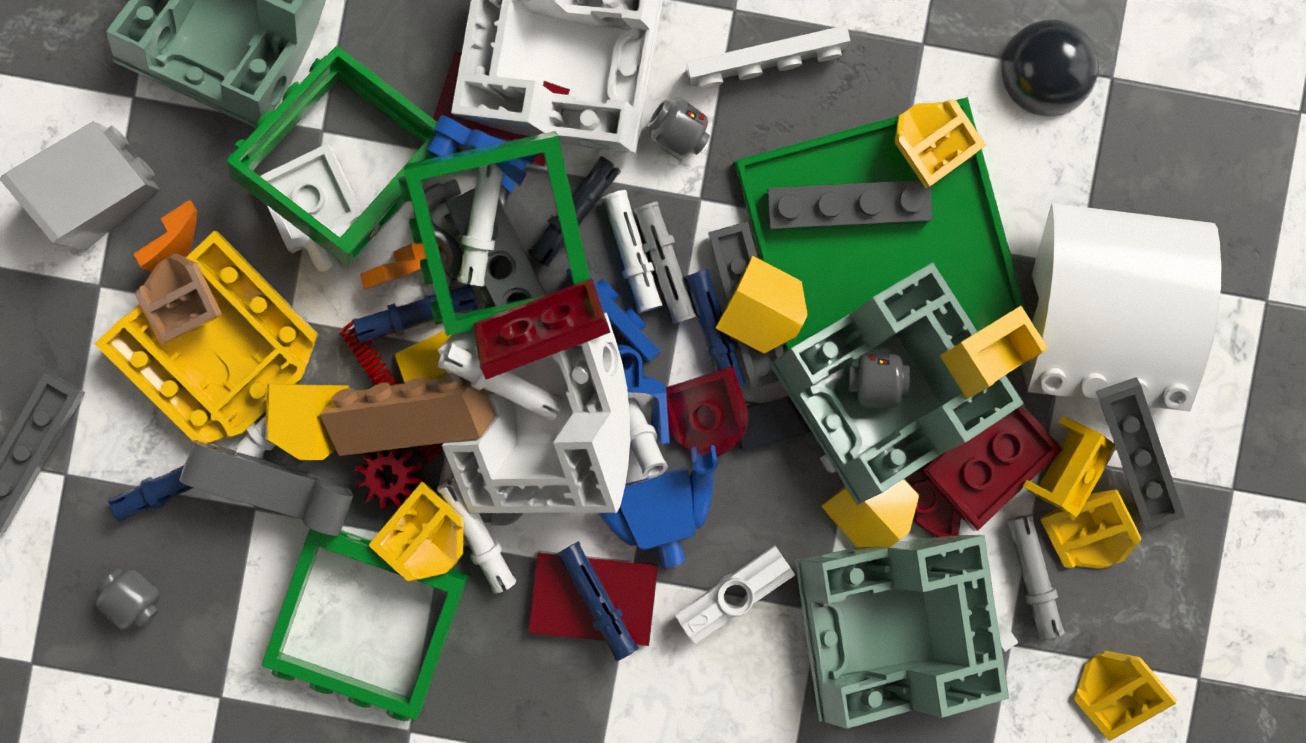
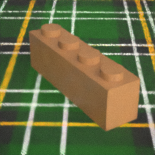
M454 373L447 374L440 379L426 381L424 378H415L405 384L392 386L389 383H380L370 389L355 391L354 388H346L334 394L330 404L320 414L339 456L478 439L482 437L496 417L486 389L483 388L479 391L471 387L470 381Z

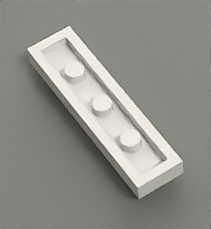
M844 25L688 61L686 73L689 86L699 84L700 89H707L721 85L723 78L738 75L740 80H746L762 75V69L778 66L779 71H785L801 66L802 60L817 57L818 62L836 59L842 56L841 51L845 50L851 41L848 27Z

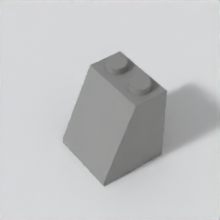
M94 121L0 177V181L53 244L85 251L160 190L151 179L155 176L152 169L140 157L134 159L125 148L129 145V142L123 134L112 125L108 128Z

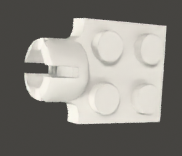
M328 143L260 176L339 237L362 214L359 203L336 154ZM268 206L288 251L295 253L306 249L315 268L323 274L343 270L338 259ZM362 253L357 257V259L352 264H354L361 258Z

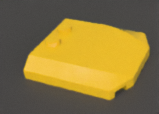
M213 231L186 258L198 264L222 315L202 327L160 345L139 304L128 315H124L94 343L192 441L198 440L207 443L242 434L252 423L258 420L266 412L267 384H296L305 374L319 335L218 231Z

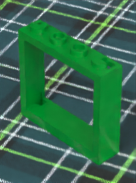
M336 45L327 56L325 55L321 60L315 59L310 67L309 75L301 83L296 81L286 90L282 99L283 102L274 111L268 110L260 117L256 123L255 131L246 141L241 139L235 143L236 149L228 157L227 165L230 177L349 268L405 204L398 177L405 176L404 167L341 237L333 233L253 170L338 80H341L423 143L421 148L406 164L435 158L426 149L430 146L435 136L433 129L437 122Z
M556 131L408 163L404 167L405 176L398 177L404 203L412 201L416 218L409 219L414 243H423L426 259L420 260L425 285L433 284L437 298L430 301L433 318L436 325H444L446 336L474 330L473 324L475 322L546 295L456 315L421 181L423 179L543 153L573 285L590 279L559 136Z
M309 528L261 666L272 669L271 674L277 678L293 681L297 678L309 682V687L314 691L323 694H333L334 691L348 696V701L356 706L370 708L371 705L383 708L387 710L386 714L396 720L409 721L410 718L417 720L423 711L470 575L451 568L445 574L416 580L446 591L448 594L411 698L283 653L320 547L400 575L369 546L372 540L341 530L339 536H333Z

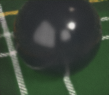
M1056 19L1038 21L1020 30L1007 45L1001 64L1002 79L1010 97L1024 110L1039 116L1052 117L1063 115L1080 106L1093 91L1099 74L1098 53L1090 37L1076 25Z

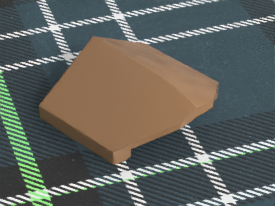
M177 253L157 263L144 286H141L135 294L160 345L202 327L222 315L198 264Z

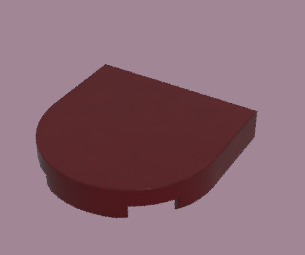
M733 366L666 387L668 427L672 437L680 446L682 445L689 451L691 447H696L697 454L705 455L711 451L710 445H714L716 456H720L730 451L741 441L748 424V411Z

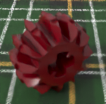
M401 448L390 449L389 451H376V455L373 452L362 453L363 459L369 466L357 465L355 467L356 473L366 475L365 480H361L355 485L357 489L369 487L370 491L365 495L364 501L370 503L379 496V509H387L390 500L393 506L399 509L404 503L403 496L408 499L414 492L410 485L419 486L421 482H425L424 478L413 476V472L424 468L423 462L410 464L409 460L416 453L413 448L406 450L402 455H400ZM392 466V473L398 475V480L388 485V478L382 476V471Z

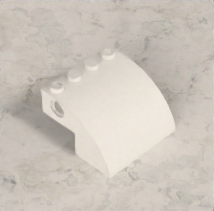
M471 0L451 113L469 121L511 133L534 136L556 131L560 143L636 153L663 0ZM543 81L570 89L569 95L552 93L543 86Z
M1051 203L1031 275L1039 297L1032 323L1047 345V350L1021 365L1027 385V392L1098 400L1095 391L1137 377L1142 386L1148 407L1191 412L1209 360L1219 311L1221 254L1218 229L1215 223Z
M605 313L611 333L508 371L555 395L563 397L560 411L552 409V412L557 414L554 420L549 421L545 417L486 389L496 417L482 437L443 443V450L469 513H617L621 505L628 471L630 411L623 364L607 313ZM474 330L451 335L438 350L440 356L442 352L448 354L444 348L451 342L455 346L478 356Z

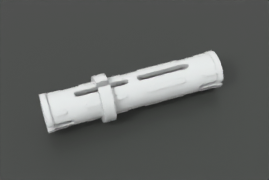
M495 164L481 166L478 170L467 235H463L461 243L465 245L458 281L465 284L471 282L470 285L484 286L489 250H494L495 241L491 239L503 172Z
M621 190L602 197V201L605 204L614 238L625 268L622 271L623 278L629 281L637 312L643 313L663 305L651 273L655 269L652 262L648 263L627 197V190Z
M451 342L444 348L448 354L442 352L438 361L439 368L470 381L471 387L479 391L485 388L545 417L549 421L556 418L557 414L552 412V409L560 411L563 397L555 395L510 372L486 380L481 371L478 356L455 346Z
M453 477L451 478L452 484L449 485L448 481H445L438 486L437 490L442 495L444 501L464 518L463 536L472 551L470 557L475 565H480L491 586L492 592L494 594L503 592L501 585L504 584L507 590L516 583V579L512 576L500 553L502 547L499 541L492 539L480 514L468 512L456 479Z

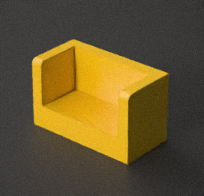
M1022 306L941 354L940 357L968 399L989 388L995 381L1018 366L1045 352L1047 345Z
M1062 416L1058 423L1069 431L1061 446L1063 450L1055 456L1039 486L1026 480L1022 487L1036 497L1078 517L1116 448L1114 443L1103 434Z

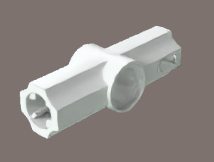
M773 545L733 574L724 576L716 586L675 613V616L686 634L696 644L735 616L747 613L754 603L792 578L795 574L776 546ZM732 585H740L746 589L745 598L737 604L729 603L724 599L726 589Z

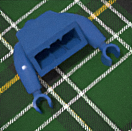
M710 445L711 451L705 455L697 454L696 447H691L693 466L691 474H689L688 467L663 473L655 478H644L626 483L621 505L617 513H598V515L609 529L630 546L638 545L640 550L657 546L663 568L684 563L686 559L680 540L695 536V529L704 525L709 513L713 495L714 470L718 465L715 446Z

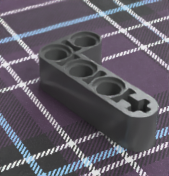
M198 440L192 442L179 479L181 483L202 491L302 519L306 527L333 536L340 535L353 498L349 487L339 482Z

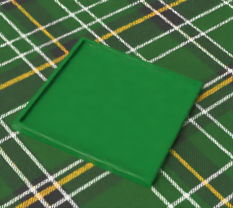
M968 97L956 100L976 129ZM898 116L734 160L733 163L760 260L802 281L808 315L798 335L783 343L785 353L792 347L848 316L872 297L931 263H934L977 332L1022 306L1027 314L982 149L931 185L933 218L931 222L770 231L767 205L768 188L920 180L895 144Z

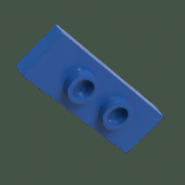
M568 268L566 275L572 280L570 268ZM603 278L598 283L593 280L604 313H607L609 321L646 361H651L660 350L641 331L647 325L631 308L624 313L618 307L614 300L619 295Z

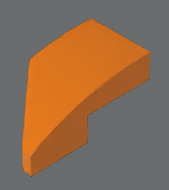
M188 200L160 218L168 232L133 254L141 268L152 273L160 261L176 253L186 257L191 252L198 212L191 200Z
M412 243L393 251L396 263L383 264L361 273L363 289L389 283L421 269L420 260L426 259L423 243Z

